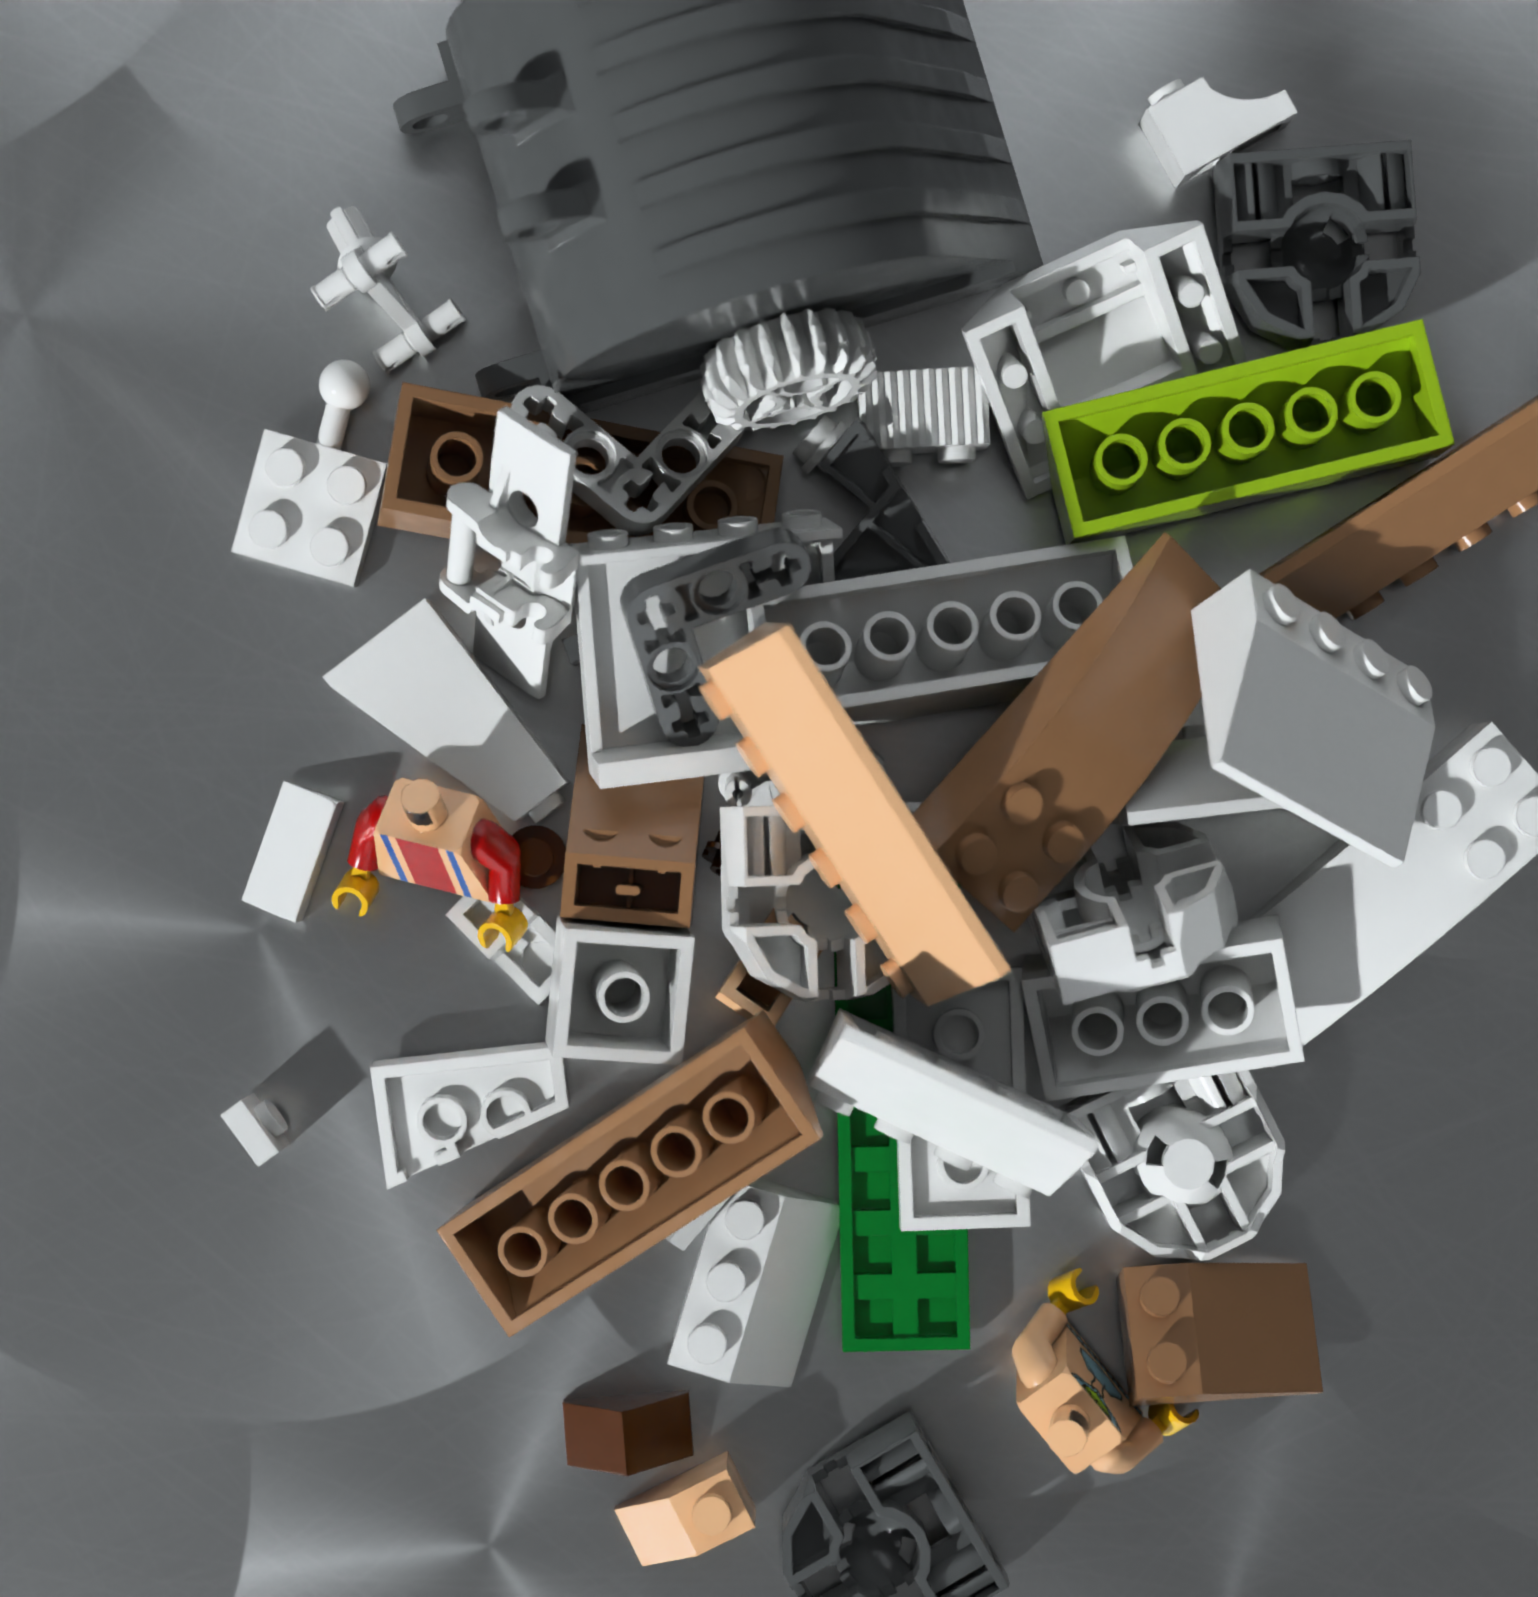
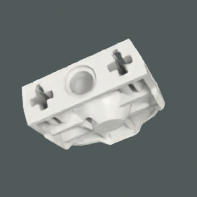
M904 802L911 814L921 805V802ZM774 805L720 807L722 930L725 937L734 947L749 975L783 994L803 1002L824 999L853 1000L873 995L890 984L880 968V965L888 960L875 939L866 944L845 915L844 910L852 906V903L843 889H838L837 886L830 889L808 857L811 853L801 856V831H804V829L802 828L796 833L792 832ZM776 886L773 904L777 923L739 924V912L735 910V899H738V887ZM792 914L796 921L804 925V929L801 925L789 923L788 917ZM819 950H829L831 953L836 952L837 987L818 988L817 953H819Z
M1156 822L1123 826L1128 856L1116 859L1118 869L1107 872L1104 863L1098 864L1090 847L1029 915L1027 919L1063 1005L1118 990L1136 992L1187 978L1194 974L1202 960L1225 946L1231 929L1237 927L1238 914L1233 888L1220 859H1217L1205 833L1178 822ZM1078 908L1083 924L1066 928L1062 912ZM1165 942L1167 948L1161 949L1162 960L1151 963L1146 952L1154 950ZM1146 953L1143 955L1135 956V954Z
M1249 1070L1213 1076L1224 1099H1222L1212 1077L1208 1076L1080 1096L1058 1107V1109L1075 1116L1098 1139L1087 1117L1088 1114H1091L1111 1154L1107 1157L1101 1143H1099L1095 1154L1080 1169L1107 1223L1112 1229L1154 1257L1183 1258L1200 1261L1211 1260L1253 1239L1258 1233L1262 1222L1282 1194L1285 1140ZM1174 1085L1183 1104L1171 1103L1154 1108L1136 1124L1128 1107L1145 1103L1163 1094ZM1254 1107L1264 1124L1265 1131L1231 1148L1224 1130L1219 1124ZM1155 1136L1167 1145L1162 1153L1161 1164L1146 1163L1147 1151ZM1134 1167L1135 1174L1140 1176L1144 1185L1142 1186L1144 1192L1112 1207L1101 1183ZM1219 1195L1237 1229L1227 1233L1228 1236L1219 1241L1215 1239L1206 1244L1189 1209L1206 1204Z

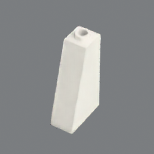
M425 598L323 676L332 689L513 821H522L530 815L537 824L566 801L559 791L571 783L433 602Z

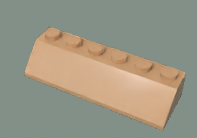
M763 623L698 667L707 682L699 686L705 701L721 721L730 716L744 737L736 743L741 756L757 777L766 772L778 789L780 795L772 799L775 808L792 832L796 833L800 829H804L817 849L808 855L812 865L830 889L837 884L841 886L852 903V906L844 910L845 915L866 944L873 939L876 940L888 959L880 965V968L888 982L902 999L911 994L913 998L926 1006H930L1001 978L1011 971L1004 957L790 624Z

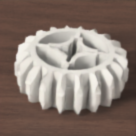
M825 308L818 312L805 309L793 315L783 313L779 318L769 321L760 319L759 324L753 327L739 328L734 337L721 339L716 344V348H712L704 355L705 361L700 365L703 379L701 380V387L708 408L711 409L715 417L716 423L727 426L731 425L735 430L745 428V430L752 432L764 427L773 430L778 426L787 424L795 426L800 421L807 419L816 420L818 415L826 412H835L840 405L854 402L859 397V394L865 393L872 386V381L878 376L875 365L877 357L870 332H866L862 318L853 316L852 312L844 310L836 312L835 309Z

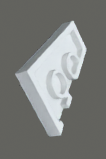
M546 1042L375 1060L370 1066L387 1190L408 1181V1178L436 1164L438 1166L461 1157V1154L494 1138L501 1139L568 1109L570 1105L565 1058L553 1057Z

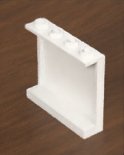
M803 509L782 513V522L757 524L756 517L733 516L719 519L718 529L693 531V525L690 523H666L654 526L652 536L628 538L626 530L610 529L589 533L588 542L570 544V546L580 552L574 597L588 768L590 775L600 789L751 770L736 747V743L744 737L730 716L722 721L719 719L715 733L700 745L689 747L677 746L666 738L655 715L621 610L620 597L625 585L632 578L643 572L760 531L777 527L789 529L798 535L811 558L812 570L803 586L835 581L833 539L843 538L841 527L826 517L821 518V511ZM784 551L772 555L773 565L771 568L773 572L784 569V558L787 557ZM749 563L740 564L748 583L754 581L755 579L749 570L751 569ZM722 570L709 573L701 581L699 593L708 597L723 594L731 586L732 574ZM658 596L646 599V611L654 630L666 627L660 612ZM747 609L693 628L703 663L749 633ZM679 648L666 649L655 658L653 669L662 673L674 672L685 663L687 652ZM686 691L674 694L681 711V721L688 722L694 719L693 707Z

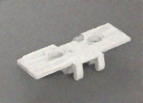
M505 406L499 409L497 414L489 492L479 485L467 482L454 484L447 491L446 506L452 513L448 564L440 573L439 589L467 614L476 610L473 656L529 695L541 699L546 695L552 642L571 623L580 552L566 543V534L577 451ZM522 492L527 494L534 502L538 511V518L527 507ZM476 544L502 561L499 572L496 573L490 568L482 573L474 570Z

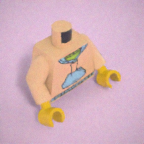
M1077 1268L1056 1276L1049 1281L1047 1289L1050 1303H1043L1014 1342L1012 1357L1016 1366V1403L1023 1415L1074 1474L1080 1473L1090 1465L1099 1472L1123 1474L1130 1471L1163 1442V1435L1171 1436L1194 1423L1199 1417V1410L1195 1409L1187 1415L1181 1416L1176 1411L1174 1404L1149 1405V1418L1142 1417L1143 1411L1138 1406L1129 1407L1128 1393L1068 1322L1067 1313L1094 1304L1099 1296L1097 1285L1087 1287L1079 1292L1077 1291L1076 1278L1082 1272L1081 1268Z

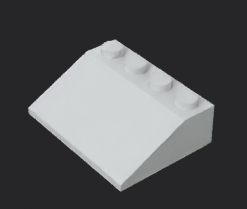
M1251 569L1247 570L1191 610L1211 768L1392 868L1401 865L1405 860L1436 728L1430 701L1433 691L1429 680L1417 667L1407 666L1383 651L1375 641L1363 639L1339 624L1331 614L1319 612L1301 601L1285 586L1274 584Z
M839 1008L807 1077L808 1086L818 1090L814 1100L821 1105L846 1116L851 1115L854 1107L878 1118L874 1128L907 1144H910L913 1135L928 1140L937 1145L933 1155L965 1171L970 1170L973 1162L997 1172L993 1180L995 1184L1029 1199L1033 1189L1050 1197L1095 1154L1100 1143L1075 1116Z

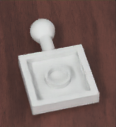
M343 359L334 361L326 366L319 379L320 394L326 402L316 443L264 429L231 552L352 587H358L381 504L387 463L341 451L351 410L361 406L366 401L370 392V379L365 369L354 361Z

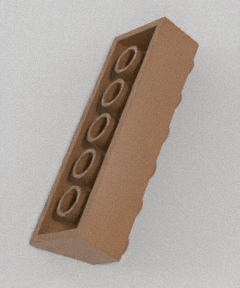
M1538 395L1268 567L1259 575L1274 584L1285 586L1295 597L1319 612H1327L1335 619L1346 612L1351 621H1354L1382 604L1385 600L1379 591L1400 578L1405 587L1439 567L1433 556L1454 543L1457 550L1462 552L1491 534L1493 531L1487 522L1506 509L1514 518L1537 505Z
M761 1010L464 1206L436 1231L510 1338L820 1140L823 1133L801 1064L765 1011Z

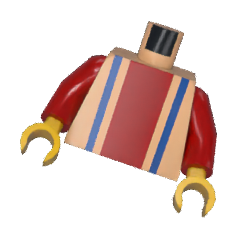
M399 778L394 782L389 796L382 795L377 797L361 811L355 824L347 859L348 864L353 868L345 873L332 895V904L335 909L340 908L347 893H353L362 903L359 916L365 915L380 890L376 876L371 873V871L378 869L382 876L495 903L494 912L478 930L479 942L484 948L488 949L501 932L506 939V952L512 950L523 937L528 927L525 915L518 908L514 907V903L519 902L521 899L520 845L512 835L502 828L483 799L473 794L436 786L434 782L428 779L410 780Z

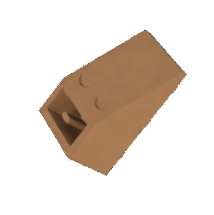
M581 724L565 852L560 917L690 928L693 920L705 776L600 789L589 773L585 724Z

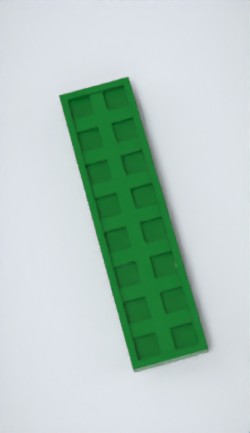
M955 881V883L961 890V885ZM837 884V888L841 889V886ZM834 952V987H837L836 952ZM891 984L870 996L853 1000H835V1017L839 1008L893 1032ZM856 1107L853 1108L850 1116L837 1112L842 1352L970 1350L968 1229L901 1231L899 1225L897 1139L875 1129L874 1125L878 1118Z

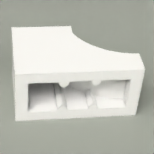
M1204 76L1187 86L1184 85L1180 78L1166 84L1148 97L1147 100L1151 106L1146 109L1139 122V126L1176 190L1212 170L1216 163L1228 154L1242 153L1283 130L1298 111L1286 90L1259 99H1238L1225 96L1211 89Z

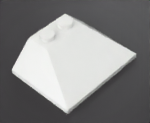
M1199 220L1121 230L1002 284L961 329L1023 495L1027 500L1052 489L1042 412L1247 362L1204 225Z

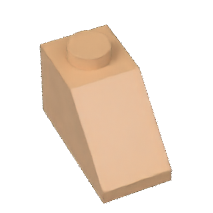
M728 1451L614 1508L642 1566L699 1556L755 1528L756 1506Z

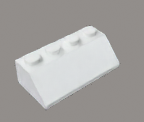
M1279 914L1238 921L1237 927L1231 929L1225 946L1202 960L1194 974L1187 978L1136 992L1118 990L1063 1005L1043 955L1037 954L1024 957L1021 983L1046 1102L1305 1061ZM1165 942L1154 950L1146 952L1151 963L1162 960L1161 949L1167 948ZM1146 953L1135 954V956L1143 955Z

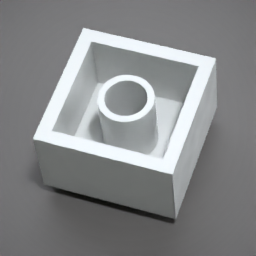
M557 915L545 1042L552 1056L557 1058L668 1065L681 1064L683 1062L695 937L687 928L565 918Z

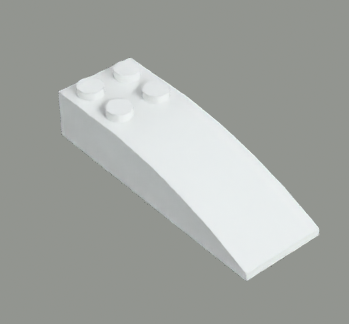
M1493 722L1472 723L1427 762L1404 863L1392 868L1339 839L1249 918L1254 919L1279 914L1302 1046L1323 1032L1423 953L1538 854V774Z

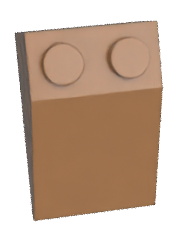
M1176 1263L1123 1267L1116 1277L1129 1407L1323 1392L1307 1263Z

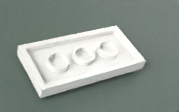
M1009 966L1011 971L1001 978L930 1006H926L913 998L911 994L902 999L891 986L893 1033L1026 1093L1023 988L1021 983L1022 967ZM913 1135L910 1144L897 1140L899 1225L901 1231L1031 1227L1030 1197L1029 1199L1021 1197L995 1184L993 1180L997 1172L973 1162L969 1171L955 1167L933 1155L937 1147L936 1144L917 1135Z

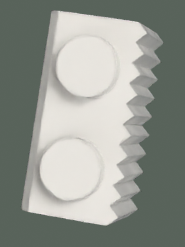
M975 367L877 371L878 376L872 381V386L865 393L859 394L857 398L858 418L866 424L892 467L913 464L912 454L938 453V463L942 464L976 461V451L987 450L990 445L988 398Z

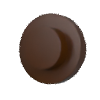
M531 825L519 829L512 835L520 845L521 886L530 889H540L553 884L561 877L564 872L566 846L562 838L555 831L545 826Z

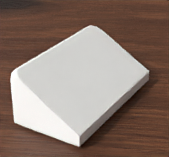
M283 781L242 901L295 923L303 921L345 802Z

